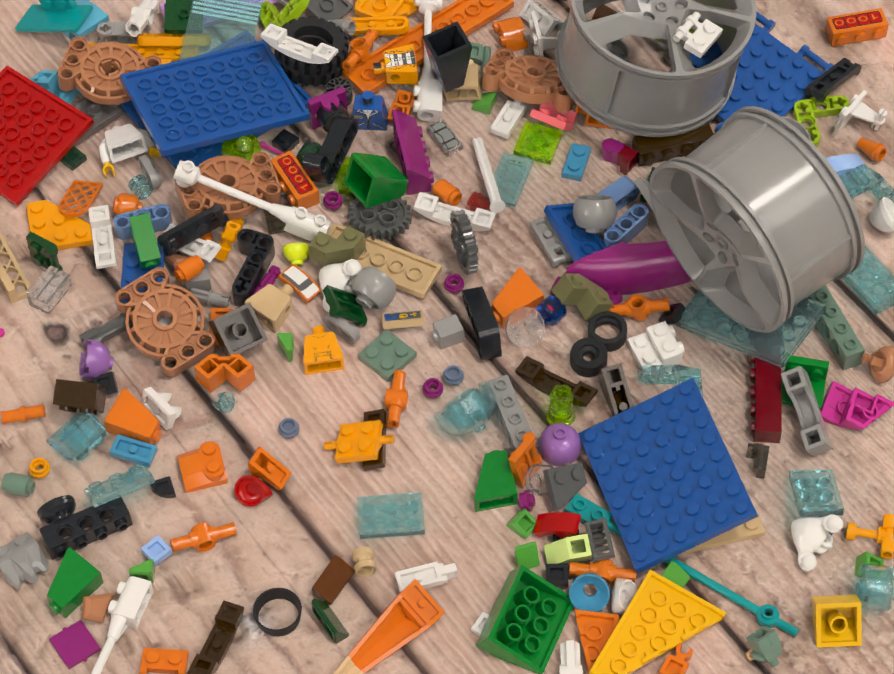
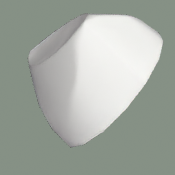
M615 579L611 597L612 614L623 615L635 596L638 588L632 580Z

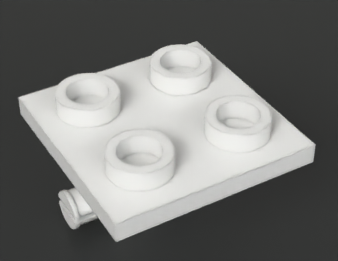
M534 10L531 11V19L528 20L530 31H532L529 32L530 40L535 45L533 46L534 55L544 57L543 50L556 48L558 37L541 36Z
M863 90L859 96L856 94L851 99L848 108L845 106L839 113V118L833 124L835 129L832 136L835 137L852 117L871 122V128L878 130L880 125L885 122L887 111L884 112L885 109H880L879 113H876L865 105L862 101L867 92Z

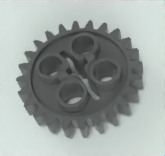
M355 196V201H350V206H348L347 220H349V225H352V228L364 233L365 238L372 236V240H375L376 237H379L383 241L384 237H387L391 240L392 235L398 238L399 233L405 234V229L409 230V224L412 223L411 205H407V200L401 201L402 197L366 208Z
M463 209L451 211V240L456 250L458 262L466 275L477 273L479 258L477 256L478 245L475 234L472 232L470 219H468Z

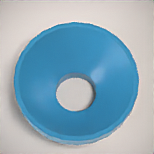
M584 573L576 577L569 590L570 601L578 610L599 612L607 605L610 597L607 582L601 576L594 573ZM593 584L596 586L597 592L593 595H588L584 592V586Z

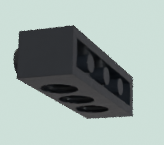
M119 494L42 527L39 531L53 560L64 557L69 547L73 550L85 548L88 544L97 540H103L115 532L124 531L133 524L131 515Z

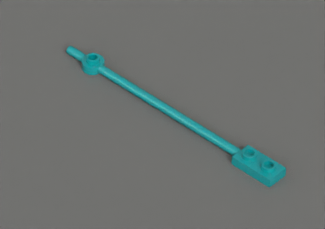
M576 493L565 507V512L580 514V522L583 524L606 518L609 530L621 537L617 525L611 522L613 519L612 513ZM674 557L664 561L667 564H670L671 561L675 562L691 578L756 614V620L761 627L773 628L776 626L794 637L797 636L799 629L780 619L779 611L775 606L767 604L760 607ZM765 613H771L772 616H766Z

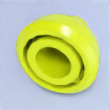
M289 243L282 248L284 256L291 262V265L303 266V261L309 256V244Z

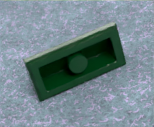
M313 599L311 602L312 612L334 643L337 644L349 637V633L330 606L324 601Z

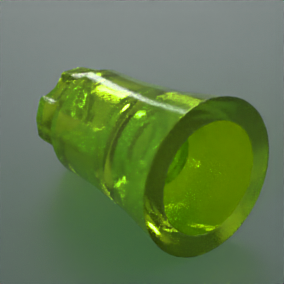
M565 384L554 386L550 394L546 418L551 425L554 423L571 425L575 421L576 414L573 406L572 390Z

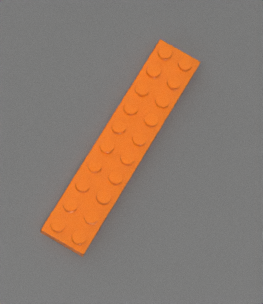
M457 0L432 15V32L458 21L465 35L468 36L513 8L514 1ZM424 21L370 53V59L363 63H357L352 71L343 70L342 76L361 95L367 90L372 91L374 94L388 85L386 74L374 75L373 63L384 62L383 52L385 50L413 44L417 66L424 63V42L422 39L424 36Z

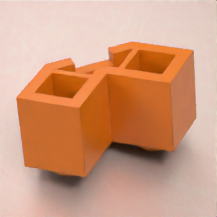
M209 354L194 367L196 381L210 393L224 381H228L241 392L256 380L254 366L240 354H231V356Z

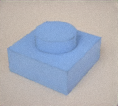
M156 536L141 547L142 553L149 560L153 559L155 566L173 554L172 549L159 536Z

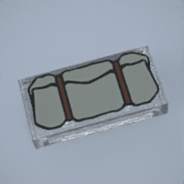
M444 119L426 127V131L446 157L463 149V144Z

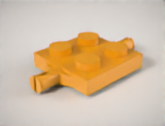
M380 420L340 424L337 440L325 441L324 449H336L335 460L337 464L378 460L379 450L382 445L394 444L395 437L393 434L382 436L383 424Z

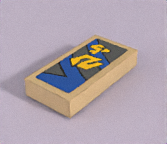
M423 311L382 313L383 329L423 326Z

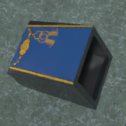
M457 21L422 37L432 69L446 93L464 85L472 51V45Z

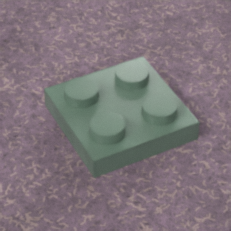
M387 329L358 354V359L387 382L393 379L394 371L403 370L417 357L415 350Z

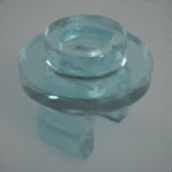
M230 392L219 393L217 395L219 397L218 402H212V405L216 410H220L223 413L231 412L235 406L234 395Z

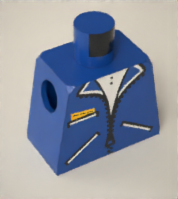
M369 90L364 91L362 95H356L351 118L358 120V130L387 131L388 111L383 96L374 95Z

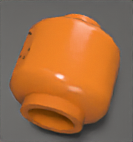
M120 193L118 197H114L112 212L116 216L142 209V202H139L137 195Z

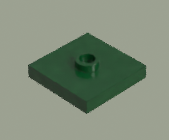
M166 0L164 33L202 35L203 16L191 14V12L203 13V11L192 8L204 9L202 6L193 5L194 2L204 4V2Z

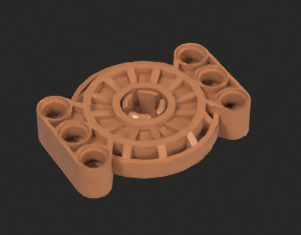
M75 37L71 40L58 69L59 88L63 91H71L77 88L85 98L95 103L118 105L131 100L120 81V74L162 65V61L156 55H150L144 59L137 50L123 43L101 42L89 47L85 38Z
M499 48L483 69L481 87L485 91L494 92L501 90L510 98L528 104H547L553 102L554 108L559 112H568L575 104L560 80L556 61L537 55L515 57L511 49Z
M265 152L254 153L250 161L238 156H216L207 159L197 166L200 168L201 175L271 204L280 203L281 186L270 157ZM175 180V190L186 220L216 204L222 206L224 214L229 219L248 216L258 208L255 205L201 183L184 188L180 187Z
M157 267L116 293V307L121 313H126V330L132 345L143 355L161 360L162 372L165 376L175 377L214 352L215 337L211 332L204 331L205 317L199 300L185 288L169 284V274L165 268ZM158 277L165 279L162 282L155 281ZM146 288L147 291L144 293L138 292V289ZM122 299L130 300L126 304L120 302ZM160 316L163 319H173L172 323L167 326H162L158 323ZM198 316H201V324L198 323ZM129 320L133 322L131 329L129 328ZM204 340L211 342L207 346L200 344ZM187 351L194 353L190 357L183 355ZM169 362L176 364L172 368L166 367V364Z

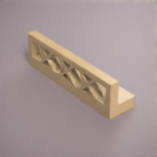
M0 234V242L2 244L0 259L1 257L10 258L7 265L2 264L0 261V284L12 304L33 295L34 292L4 237ZM9 271L18 273L15 279L8 276ZM17 285L24 286L27 290L17 294L16 287Z

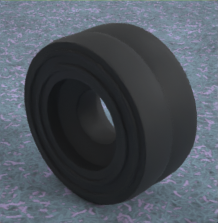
M583 338L572 346L570 365L578 375L595 377L597 376L596 371L607 366L608 352L606 346L601 341L595 338ZM586 354H591L595 358L591 361H587L583 358V356Z

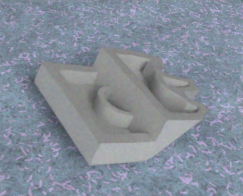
M28 532L0 547V570L6 581L17 589L22 586V581L24 580L35 584L39 580L36 573L48 570L49 562L37 542Z

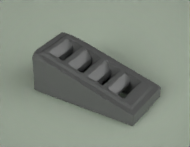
M606 518L586 522L585 528L588 534L593 562L615 558ZM601 531H604V532H605V533H601V534H597V535H593V536H592L593 533H597V532H601ZM606 537V539L594 542V540ZM603 544H608V546H604V547H600V548H596V549H595V546H599V545H603ZM609 550L608 553H604V554H600V555H597V554H596V553H598V552H602V551Z

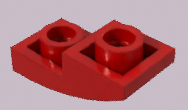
M568 512L539 514L533 534L537 537L555 534L559 538L577 535L581 515Z

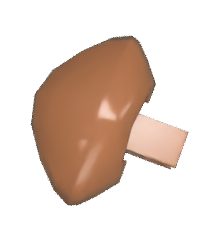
M884 346L871 355L863 353L861 361L868 363L873 378L879 384L889 381L894 376L893 346Z

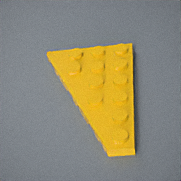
M649 570L589 674H630L672 650L679 643H684L723 620L726 612L656 572Z

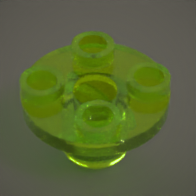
M252 134L223 141L221 149L222 156H238L249 161L254 153L261 152L260 143Z

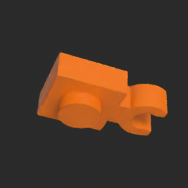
M679 643L676 646L675 656L669 653L659 670V674H685L690 664L686 661L692 658L693 649L690 648L689 652L684 654L681 652L682 643Z

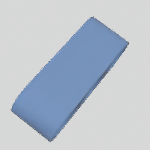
M623 176L596 195L612 197L617 211L635 200L640 194V190L627 176Z
M640 203L635 204L619 217L604 232L603 243L608 248L624 241L628 244L647 226L648 207Z
M158 204L117 215L113 220L117 238L121 240L131 239L129 217L145 213L150 214L154 233L166 230L170 223L172 224L169 206Z

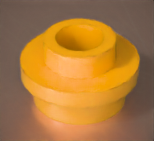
M35 458L29 465V473L34 478H44L50 472V464L43 458Z

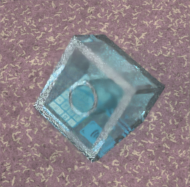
M76 413L46 442L69 461H82L89 455L88 451L99 446L104 441L103 438L108 432L94 414Z

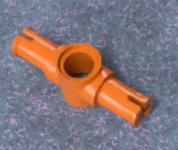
M368 29L363 37L350 41L351 50L348 53V57L341 64L345 71H352L357 63H363L370 59L369 51L372 48L373 42L379 36L375 29Z
M641 294L631 296L625 303L612 305L609 311L620 316L632 317L635 321H644L652 312L670 311L669 297L650 300V298L646 299Z
M403 370L394 371L392 385L389 389H386L385 407L388 410L387 426L390 428L399 427L401 413L403 409L407 408L408 390L405 388L406 373Z
M234 522L218 527L210 526L208 523H199L192 527L188 535L170 539V545L173 552L190 547L192 549L197 548L200 552H205L214 548L218 540L236 536L237 531Z
M610 559L595 563L590 562V564L570 562L568 575L570 576L594 573L601 576L608 586L612 582L614 583L616 578L629 579L635 583V569L618 568L617 565H613Z

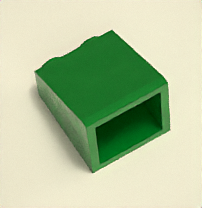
M354 152L351 153L344 185L366 208L404 196L409 180L385 156Z

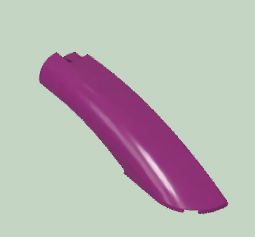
M624 241L577 260L568 266L565 272L581 274L605 291L617 289L621 295L650 292L692 282L666 241L627 244ZM560 276L557 277V279L555 280V282H554L553 285H552V288H551V295H552V296H555L554 293L552 292V289H553L554 286L557 284V282L560 280V278H561Z

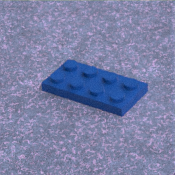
M574 203L546 205L544 213L574 262L607 248L598 233L585 232V228H581L575 223L573 218Z
M157 242V245H158V248H159V252H160V256H161V264L158 265L157 267H162V268H164V263H165V252L163 251V248H164V247H163V246H160V244ZM124 243L121 289L152 270L141 269L134 243ZM158 277L155 281L162 282L163 278ZM146 288L138 289V292L144 293L147 291ZM122 299L120 302L126 304L130 300Z

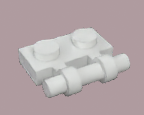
M694 12L685 19L683 26H679L676 29L673 40L679 42L682 39L685 41L684 49L701 58L722 34L723 29L707 19L700 23L698 20L701 15L698 12ZM693 29L695 32L691 34L689 30Z

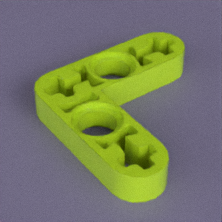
M290 0L280 13L274 4L264 1L261 4V8H259L260 13L258 15L265 29L270 23L282 27L292 19L297 20L307 8L310 0Z
M843 95L828 96L822 103L816 101L815 98L799 100L794 104V119L800 124L809 122L812 125L805 128L811 134V142L818 147L820 133L815 118L839 115L845 106L848 108L849 100ZM824 105L826 109L820 110L816 106ZM800 108H802L803 111H805V115L802 116L803 113Z

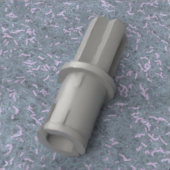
M191 288L190 290L199 301L207 302L208 306L211 304L228 308L231 296L219 294L213 290H210V292L197 288Z

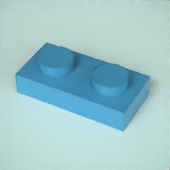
M572 143L562 171V178L581 182L591 154V147Z
M117 435L109 452L112 457L150 467L158 448L150 443Z

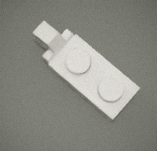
M508 100L491 125L490 133L508 139L525 113L526 103Z
M433 562L395 573L399 592L415 579L424 589L443 585L449 579L458 577L455 563L444 566L443 563Z

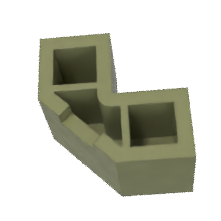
M347 226L337 239L319 231L308 245L310 260L322 266L342 263L350 259L357 260L366 249L365 234L350 226Z
M564 273L552 289L561 305L577 306L585 321H590L597 313L609 311L613 305L608 293L603 288L581 274Z

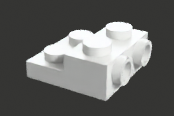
M666 321L646 327L645 333L627 339V345L643 375L682 362V356L685 352L684 346L681 341H676L674 338L676 337L675 330L672 325L668 326Z

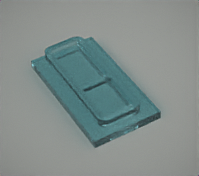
M504 152L494 178L501 200L505 202L506 207H516L534 160ZM487 192L485 199L490 200Z

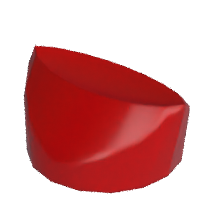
M242 475L237 480L234 488L239 502L249 507L257 506L273 495L271 489L262 480L252 475Z

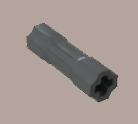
M121 313L118 317L80 334L82 343H84L85 339L103 343L126 331V313ZM129 320V328L131 329L133 322Z

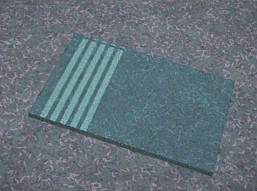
M193 0L179 60L254 43L263 0Z

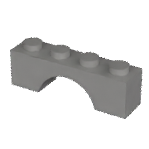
M801 366L781 373L786 391L799 417L801 425L800 434L806 451L814 457L832 450L833 447L808 373Z

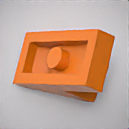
M261 446L257 448L248 462L251 475L259 479L263 478L277 491L283 488L292 474L291 471Z

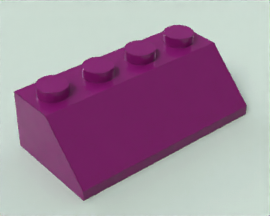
M394 109L392 110L393 135L403 175L409 180L406 188L407 193L412 195L419 192H430L431 183H434L433 172L428 169L430 168L429 156H425L427 152L426 143L421 141V138H423L422 127L417 125L416 118Z

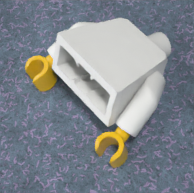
M132 124L114 126L111 130L105 132V139L102 140L98 149L101 162L104 164L103 174L106 179V174L109 171L113 172L114 177L116 176L115 169L110 164L111 162L115 163L142 154L148 150L150 151L149 157H152L153 161V156H157L161 161V154L158 149L154 148L155 144L146 130L136 128Z

